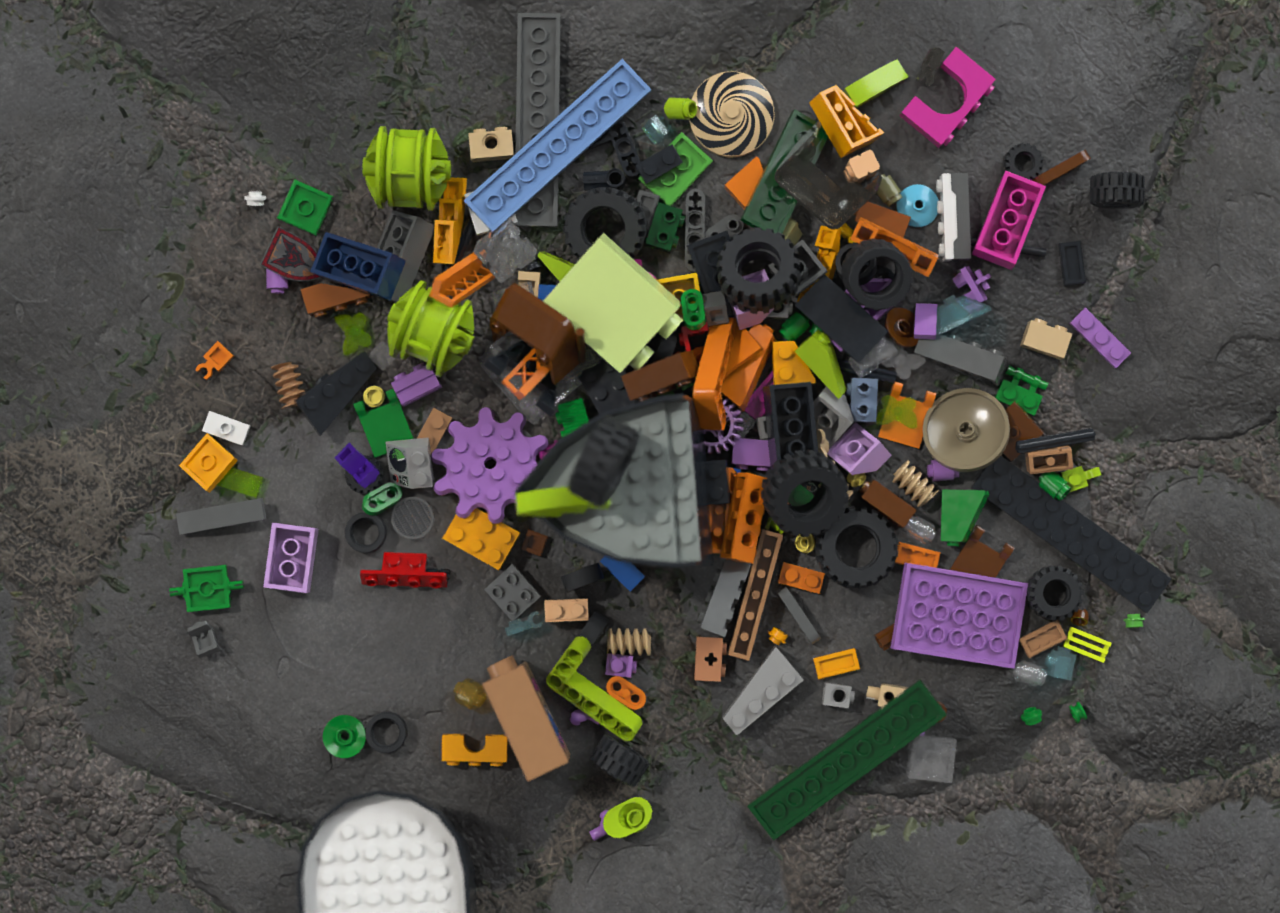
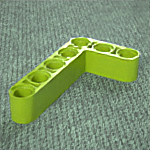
M576 637L547 676V685L622 740H633L642 726V719L576 671L591 649V644L586 638Z

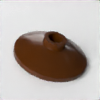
M901 307L890 310L885 318V327L891 339L903 347L917 345L919 339H914L915 315L908 309Z

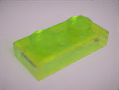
M232 467L217 485L257 498L264 477Z

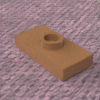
M1054 620L1019 638V642L1027 657L1031 658L1066 640L1067 637L1059 621Z

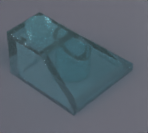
M955 295L943 300L944 305L937 308L936 332L940 335L992 309L990 306L964 295L958 298Z

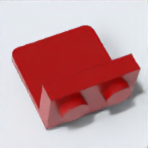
M707 322L699 330H690L686 326L681 327L682 332L678 333L680 346H685L686 351H691L688 337L707 334L709 331Z

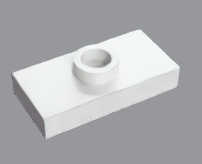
M209 411L202 431L244 446L250 425Z

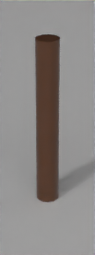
M583 328L576 329L578 359L580 363H584L586 361L585 333Z

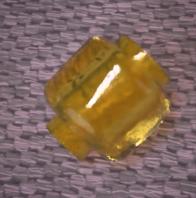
M467 678L462 682L459 681L453 690L455 701L469 710L480 708L487 697L483 685L471 678Z

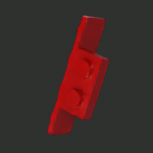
M384 552L382 570H360L361 583L367 586L386 585L389 587L409 586L412 588L431 587L438 589L441 587L446 588L448 584L446 573L426 572L427 554Z

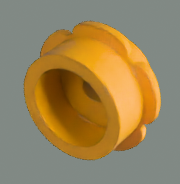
M776 627L768 631V634L771 635L769 640L777 645L781 643L786 644L785 640L788 637L786 633Z

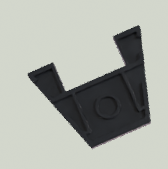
M521 340L510 346L507 350L488 358L484 366L499 377L507 365L513 370L533 347ZM527 361L525 363L526 372H535L537 370L536 361ZM550 371L536 384L535 388L542 391L536 406L549 416H552L557 410L555 401L558 393L556 392L557 384L552 383Z

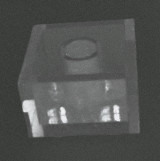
M920 734L909 742L906 776L911 779L952 783L957 740L951 737Z

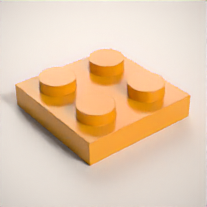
M207 433L179 466L210 493L238 460Z

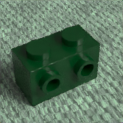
M658 202L646 240V246L667 253L671 252V248L676 249L679 237L675 235L678 228L682 229L685 216H682L683 210Z

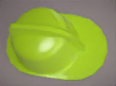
M634 797L613 807L604 816V830L613 838H624L633 833L643 831L647 828L652 817L651 805L642 797Z

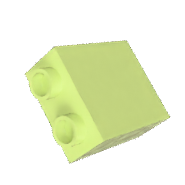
M604 233L543 301L567 317L573 324L575 333L576 329L583 328L585 342L620 373L628 364L635 370L640 369L654 353L646 345L657 332L667 339L683 321L675 313L681 302Z

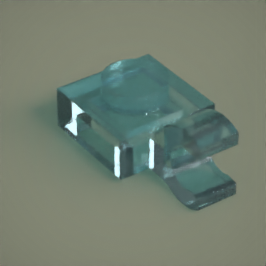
M539 611L532 612L526 621L521 622L519 618L508 622L509 627L505 628L507 636L530 628L541 627L543 625L542 622L538 624L533 622V617L538 615Z

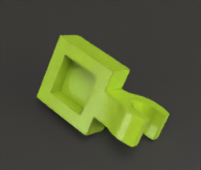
M1078 466L1071 470L1060 472V474L1069 483L1068 486L1071 487L1070 492L1087 487V480L1100 476L1101 472L1099 467L1083 471L1082 466Z

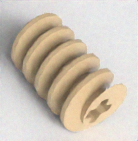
M907 460L893 474L894 479L892 482L900 481L901 483L898 488L906 487L905 495L913 493L911 501L919 499L917 504L919 508L925 505L939 490L932 492L935 485L930 484L926 486L928 479L920 480L922 473L914 474L915 466L907 468L910 462Z
M609 628L608 651L611 649L612 654L616 655L619 649L621 655H625L626 649H628L630 656H632L635 649H637L638 655L641 656L643 650H646L647 656H650L651 633L648 635L647 630L643 629L640 635L638 629L635 628L633 634H631L629 628H626L625 633L622 634L621 629L617 628L616 633L613 634L612 628Z

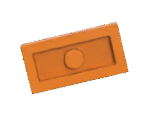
M783 562L777 583L820 594L825 574Z

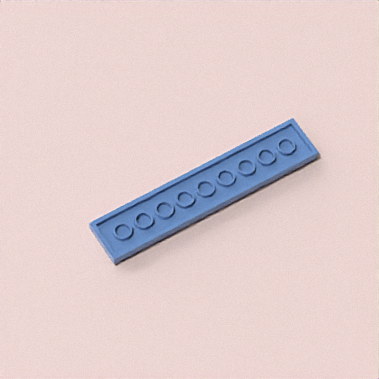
M621 59L464 200V203L492 233L496 232L651 92L650 87Z

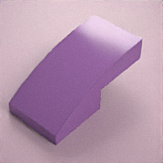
M916 303L914 339L936 340L938 304Z

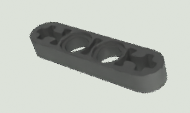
M699 189L690 190L686 196L685 267L691 273H696V271L692 268L691 264H688V261L692 260L686 245L689 244L688 240L692 236H698L700 240L705 238V195ZM695 193L702 199V201L697 203V209L702 208V212L698 210L689 211V208L693 209V201L689 200V198L693 197ZM694 214L700 216V225L692 226L689 223L690 216Z

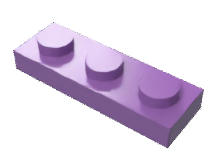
M1086 308L1069 323L1114 369L1131 354Z

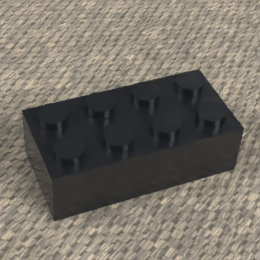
M811 382L763 387L771 469L774 468L773 464L777 460H783V456L788 453L793 455L798 450H802L803 453H806V450H814L817 453L818 444Z

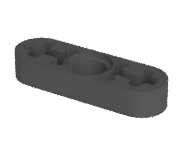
M785 587L777 593L810 643L813 645L819 641L821 637L789 590Z

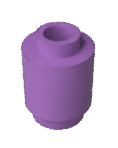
M266 269L267 289L271 290L272 294H283L284 290L288 289V279Z
M931 460L930 465H927L928 478L932 477L933 482L954 480V478L959 477V471L948 469L936 460Z

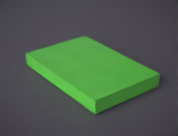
M682 132L671 144H673L683 164L645 185L641 176L638 178L653 194L660 195V200L669 206H672L713 162L709 156Z

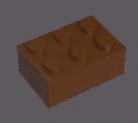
M691 350L675 354L621 377L630 401L638 399V402L657 397V393L658 395L677 389V387L695 382L699 367Z

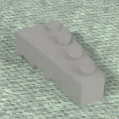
M776 646L772 648L743 690L722 716L736 735L741 733L803 681L802 677Z

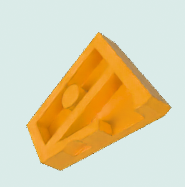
M795 341L772 342L773 385L802 382L816 383L807 364L795 353L798 348Z

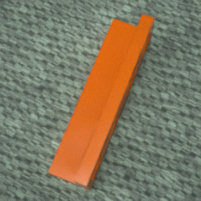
M478 249L435 277L430 297L452 308L492 281L496 273L482 266L485 253Z
M535 348L501 381L519 400L524 398L550 371L548 367L540 366L536 357H532L536 353ZM527 361H536L537 370L535 372H526L525 363ZM513 376H522V386L518 390L509 382Z

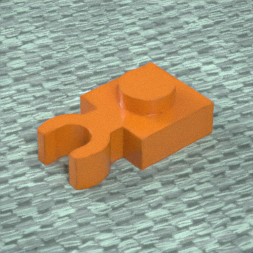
M217 341L203 356L207 362L199 364L196 367V371L200 372L203 368H206L208 372L204 379L208 380L212 377L215 368L220 372L232 360L234 355Z

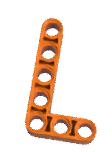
M728 317L729 323L709 327L693 389V399L702 430L724 431L726 413L721 397V388L736 332L735 317Z

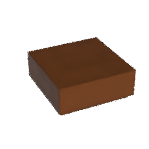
M528 529L521 550L542 557L549 536Z

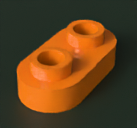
M613 676L608 680L606 689L610 696L633 710L644 706L646 695L643 690L621 676ZM614 683H620L621 689L618 691L614 690ZM637 694L639 701L633 702L631 696Z

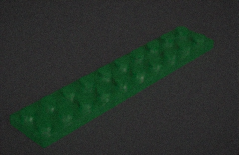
M919 679L758 796L747 807L774 841L947 716V713L921 679Z

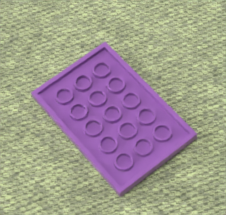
M904 563L891 649L1015 669L1028 583Z

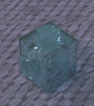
M1058 647V651L1051 650V654H1047L1045 666H1048L1046 675L1071 681L1076 655L1070 654L1071 649Z

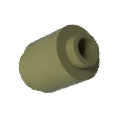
M883 174L874 180L875 185L873 189L883 204L886 203L890 207L903 198L900 194L901 190L891 175L886 177Z

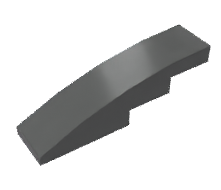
M263 498L177 513L176 517L179 535L265 520L266 514Z

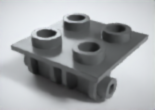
M514 564L484 589L512 622L541 597L539 591L532 586L531 582L526 579L527 577Z

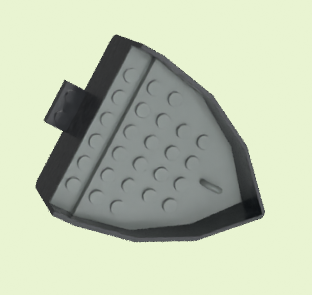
M684 394L660 396L603 412L559 439L515 490L514 494L516 495L541 489L568 487L574 465L591 432L603 417L611 416L638 431L640 437L634 455L618 487L610 497L611 505L609 509H587L585 513H563L561 517L538 516L562 538L620 562L669 567L713 566L714 558L709 505L731 503L728 461H706L704 430L701 429L694 399Z

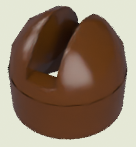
M1078 607L1079 610L1072 613L1073 616H1071L1070 620L1075 625L1085 626L1088 624L1089 614L1086 609L1080 610V607Z

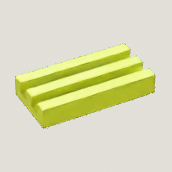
M1070 627L1066 636L1067 639L1062 647L1104 663L1112 643ZM1073 632L1103 644L1104 648L1102 649L1073 637ZM1070 640L1100 652V657L1070 645Z

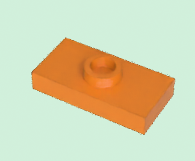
M898 542L897 551L899 552L894 563L900 565L911 563L937 568L941 552Z

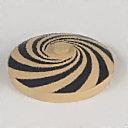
M729 71L713 75L697 88L692 97V101H695L697 105V113L695 117L689 119L691 130L697 141L706 150L715 155L733 158L750 154L766 141L771 132L774 122L773 101L762 83L748 74Z

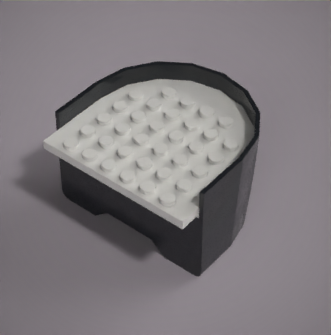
M377 790L347 798L318 819L301 849L297 877L298 913H477L475 869L466 840L444 812L414 794Z

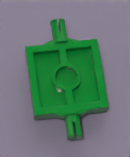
M227 565L183 569L184 581L182 587L169 588V592L178 591L170 593V597L183 595L186 601L187 612L231 608V590L244 589V585L235 586L237 584H244L243 580L230 582Z

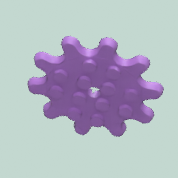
M484 407L479 411L478 423L473 427H465L459 421L451 422L448 426V432L454 438L453 445L448 449H435L432 452V461L435 464L443 465L447 470L445 477L434 484V491L441 496L448 493H455L459 496V504L456 507L458 517L467 518L474 509L482 507L487 511L489 521L493 524H498L504 519V508L510 503H516L515 490L538 464L536 462V455L547 448L548 439L543 435L529 438L523 434L522 430L526 424L524 414L514 413L507 422L499 423L494 418L493 410ZM494 459L496 466L492 469L486 468L485 463L488 460Z

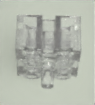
M510 218L495 230L494 235L489 232L479 239L473 251L483 264L489 262L492 265L490 272L500 283L514 275L517 266L521 270L531 263L537 252V249L527 237L523 240L519 237L521 230Z

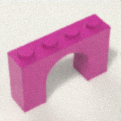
M957 47L945 59L940 68L961 85L964 92L962 107L951 114H940L933 111L915 96L900 114L902 119L938 148L942 144L948 145L954 137L951 133L957 127L960 130L968 119L965 116L969 111L974 113L981 105L979 99L983 95L987 97L995 88L992 84L996 79Z

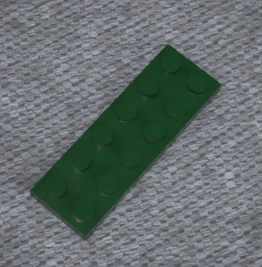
M796 109L791 112L740 221L752 228L761 227V230L766 231V228L773 229L775 234L777 232L783 233L828 138L821 124Z

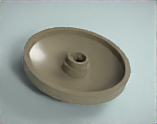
M973 388L956 389L939 397L933 403L932 408L928 409L923 422V438L930 455L942 466L959 472L977 471L994 463L1004 452L1010 436L1009 419L1002 404L991 394Z

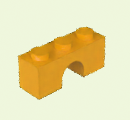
M444 733L442 735V761H447V765H460V762H468L469 766H481V762H490V766H503V762L508 761V738L506 735L487 734L485 736L484 748L480 751H472L466 746L465 734Z

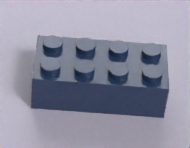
M325 232L310 272L323 279L391 301L406 260L393 253Z

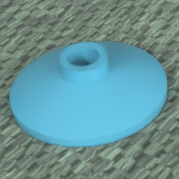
M911 185L900 193L903 198L897 201V212L911 217L909 226L923 227L930 224L938 214L937 201L939 200L932 189L924 185ZM915 202H922V208H916Z

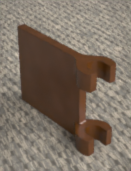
M976 525L949 570L996 578L1015 548L1005 543L1000 553L979 541L985 530Z

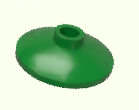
M339 715L326 724L323 731V743L332 755L338 758H350L358 754L364 747L366 731L363 724L357 718L350 715ZM343 732H347L349 734L348 740H344L342 738Z

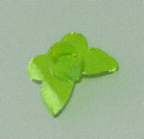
M357 313L353 318L347 314L335 316L337 325L345 332L344 335L346 336L343 342L344 355L354 353L358 350L359 345L362 347L370 346L371 337L364 331L366 317L363 313Z
M890 395L881 398L883 409H880L877 414V425H885L894 420L896 422L899 420L909 428L915 429L917 427L916 414L912 412L916 406V401L913 398L907 397L901 401H897Z

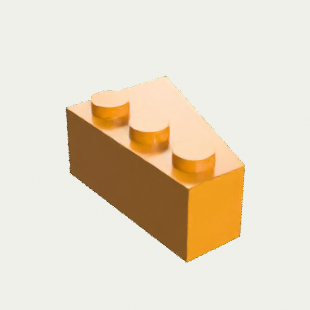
M837 85L820 92L809 102L840 158L873 143L884 134L880 128L877 129L868 121L870 118L866 114L862 115L854 107L855 103Z

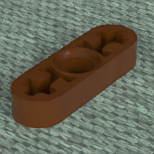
M1085 149L1037 176L1032 181L1045 186L1089 161L1091 158Z

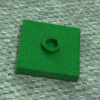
M294 179L277 219L317 236L334 196Z

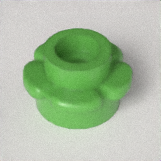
M1128 614L1127 619L1123 621L1126 623V628L1143 627L1145 618H1140V614Z

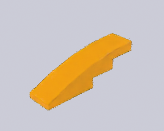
M451 177L447 182L443 199H439V220H435L433 263H455L464 219V194H466L467 178Z

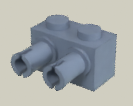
M851 378L850 383H846V396H849L848 405L854 422L875 423L878 379Z

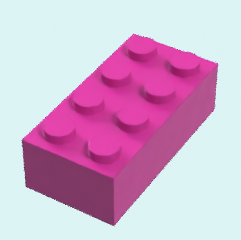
M1005 171L972 255L1012 270L1016 265L1046 186Z

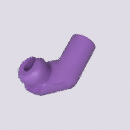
M580 709L574 710L570 717V722L573 725H580V722L590 720L597 725L599 724Z
M604 810L600 813V826L589 831L594 841L607 834L603 827V819L609 810Z

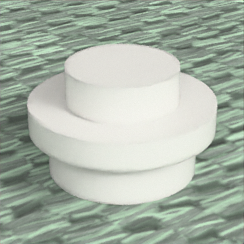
M251 191L249 195L244 196V200H247V205L260 206L264 205L266 196H263L260 191Z

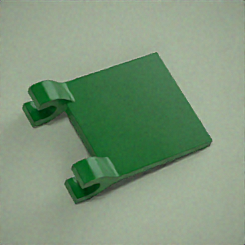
M394 389L386 391L389 404L368 412L363 400L353 404L375 458L387 453L386 441L414 439Z

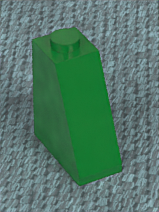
M942 489L941 541L947 542V546H960V542H967L989 497V491Z

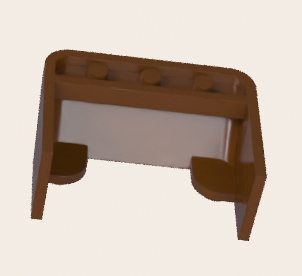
M512 283L505 290L490 318L493 342L499 343L512 332L536 349L537 361L540 365L550 369L552 383L556 385L579 365L574 326L560 312L520 285Z

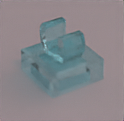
M657 115L653 116L642 127V130L654 145L659 143L671 129L670 125L665 127L662 123L663 116L659 118Z

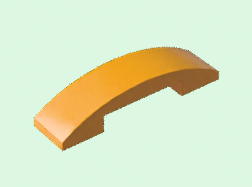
M821 225L815 242V246L819 248L816 257L828 271L825 275L833 280L836 270V256L840 250V229ZM814 282L812 285H810L808 288H806L799 294L797 302L806 294V292L816 282Z

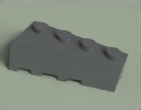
M936 329V340H918L914 351L916 356L941 366L947 364L950 369L959 373L967 371L970 376L980 381L985 380V378L992 380V385L999 388L1008 365L1005 357L1002 356V352L995 349H990V351L984 350L982 345L971 341L969 344L961 342L962 338L950 334L949 337L941 335L942 331Z
M721 558L720 561L723 562L721 570L716 569L712 580L716 582L714 589L708 590L705 602H708L706 610L701 609L697 622H700V628L725 637L727 625L732 619L735 604L739 600L742 585L746 581L751 563H740Z

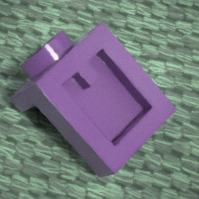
M607 653L605 675L631 678V673L636 674L637 661H634L633 656Z

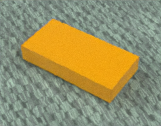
M855 648L813 658L818 679L860 669Z

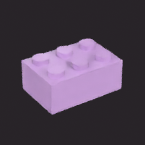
M272 523L263 587L310 593L318 528Z

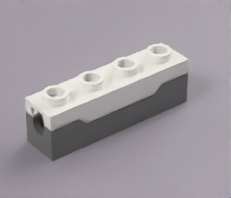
M968 173L942 174L940 180L936 181L937 193L940 192V201H937V213L941 214V222H938V235H942V243L939 244V256H943V262L969 261L971 259Z

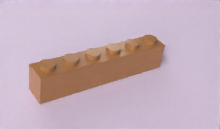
M761 529L756 546L757 553L753 564H751L727 653L730 656L750 660L783 538L782 534Z

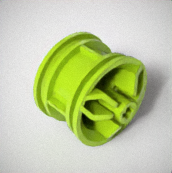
M380 126L378 133L366 151V157L363 158V177H365L368 189L378 209H384L387 201L389 207L423 208L425 202L428 211H433L435 204L439 201L447 187L448 180L451 178V160H448V153L436 128H430L429 134L426 136L425 130L391 129L388 134L386 126Z
M421 280L401 296L397 303L393 304L387 318V321H389L387 327L389 356L395 358L399 352H401L400 358L406 360L409 355L427 362L426 369L429 371L436 367L435 375L441 377L460 362L472 347L475 338L473 336L475 329L472 301L466 300L463 305L459 302L451 308L430 297L432 287L430 286L426 291L427 284Z

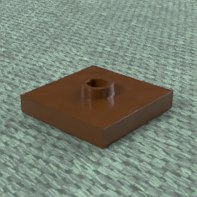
M1016 401L1005 409L1009 419L1010 436L1003 453L1011 462L1020 455L1015 449L1017 441L1037 438L1044 434L1043 430Z

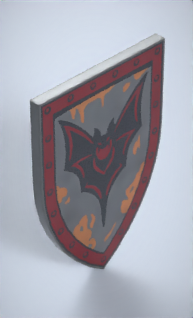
M278 226L260 266L293 281H309L320 278L310 272L317 255L314 248L305 240Z

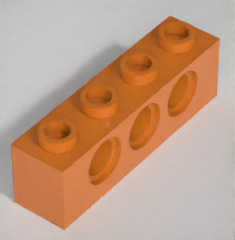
M736 473L720 558L753 564L757 553L758 537L761 533L762 516L765 512L761 491L764 490L762 482L764 479H767L766 477L752 473Z

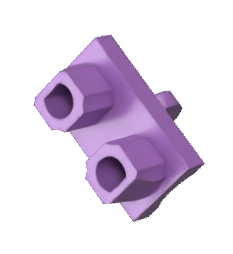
M969 266L962 268L961 272L953 278V281L958 288L968 283L972 290L963 295L966 304L969 306L987 300L988 298L980 284L984 290L990 288L986 281L991 278L990 273L984 276L980 269L975 271L977 280Z

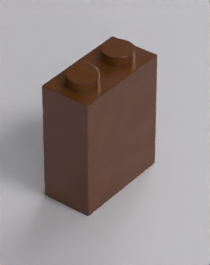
M876 480L864 482L858 490V493H860L858 499L878 511L882 516H885L898 528H904L917 511Z

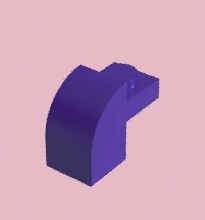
M350 442L335 457L337 462L364 489L372 484L380 474L379 470Z

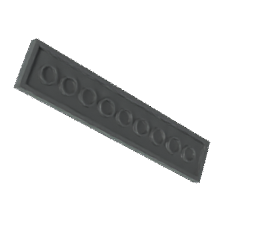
M518 13L516 153L559 116L561 14ZM558 176L515 214L518 224L514 225L515 227H558Z

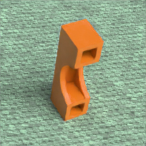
M860 217L850 240L860 243L861 241L875 238L890 242L909 260L912 270L929 277L938 259V254Z

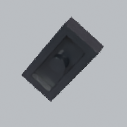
M673 144L638 163L635 165V168L645 185L680 166L683 164V161Z

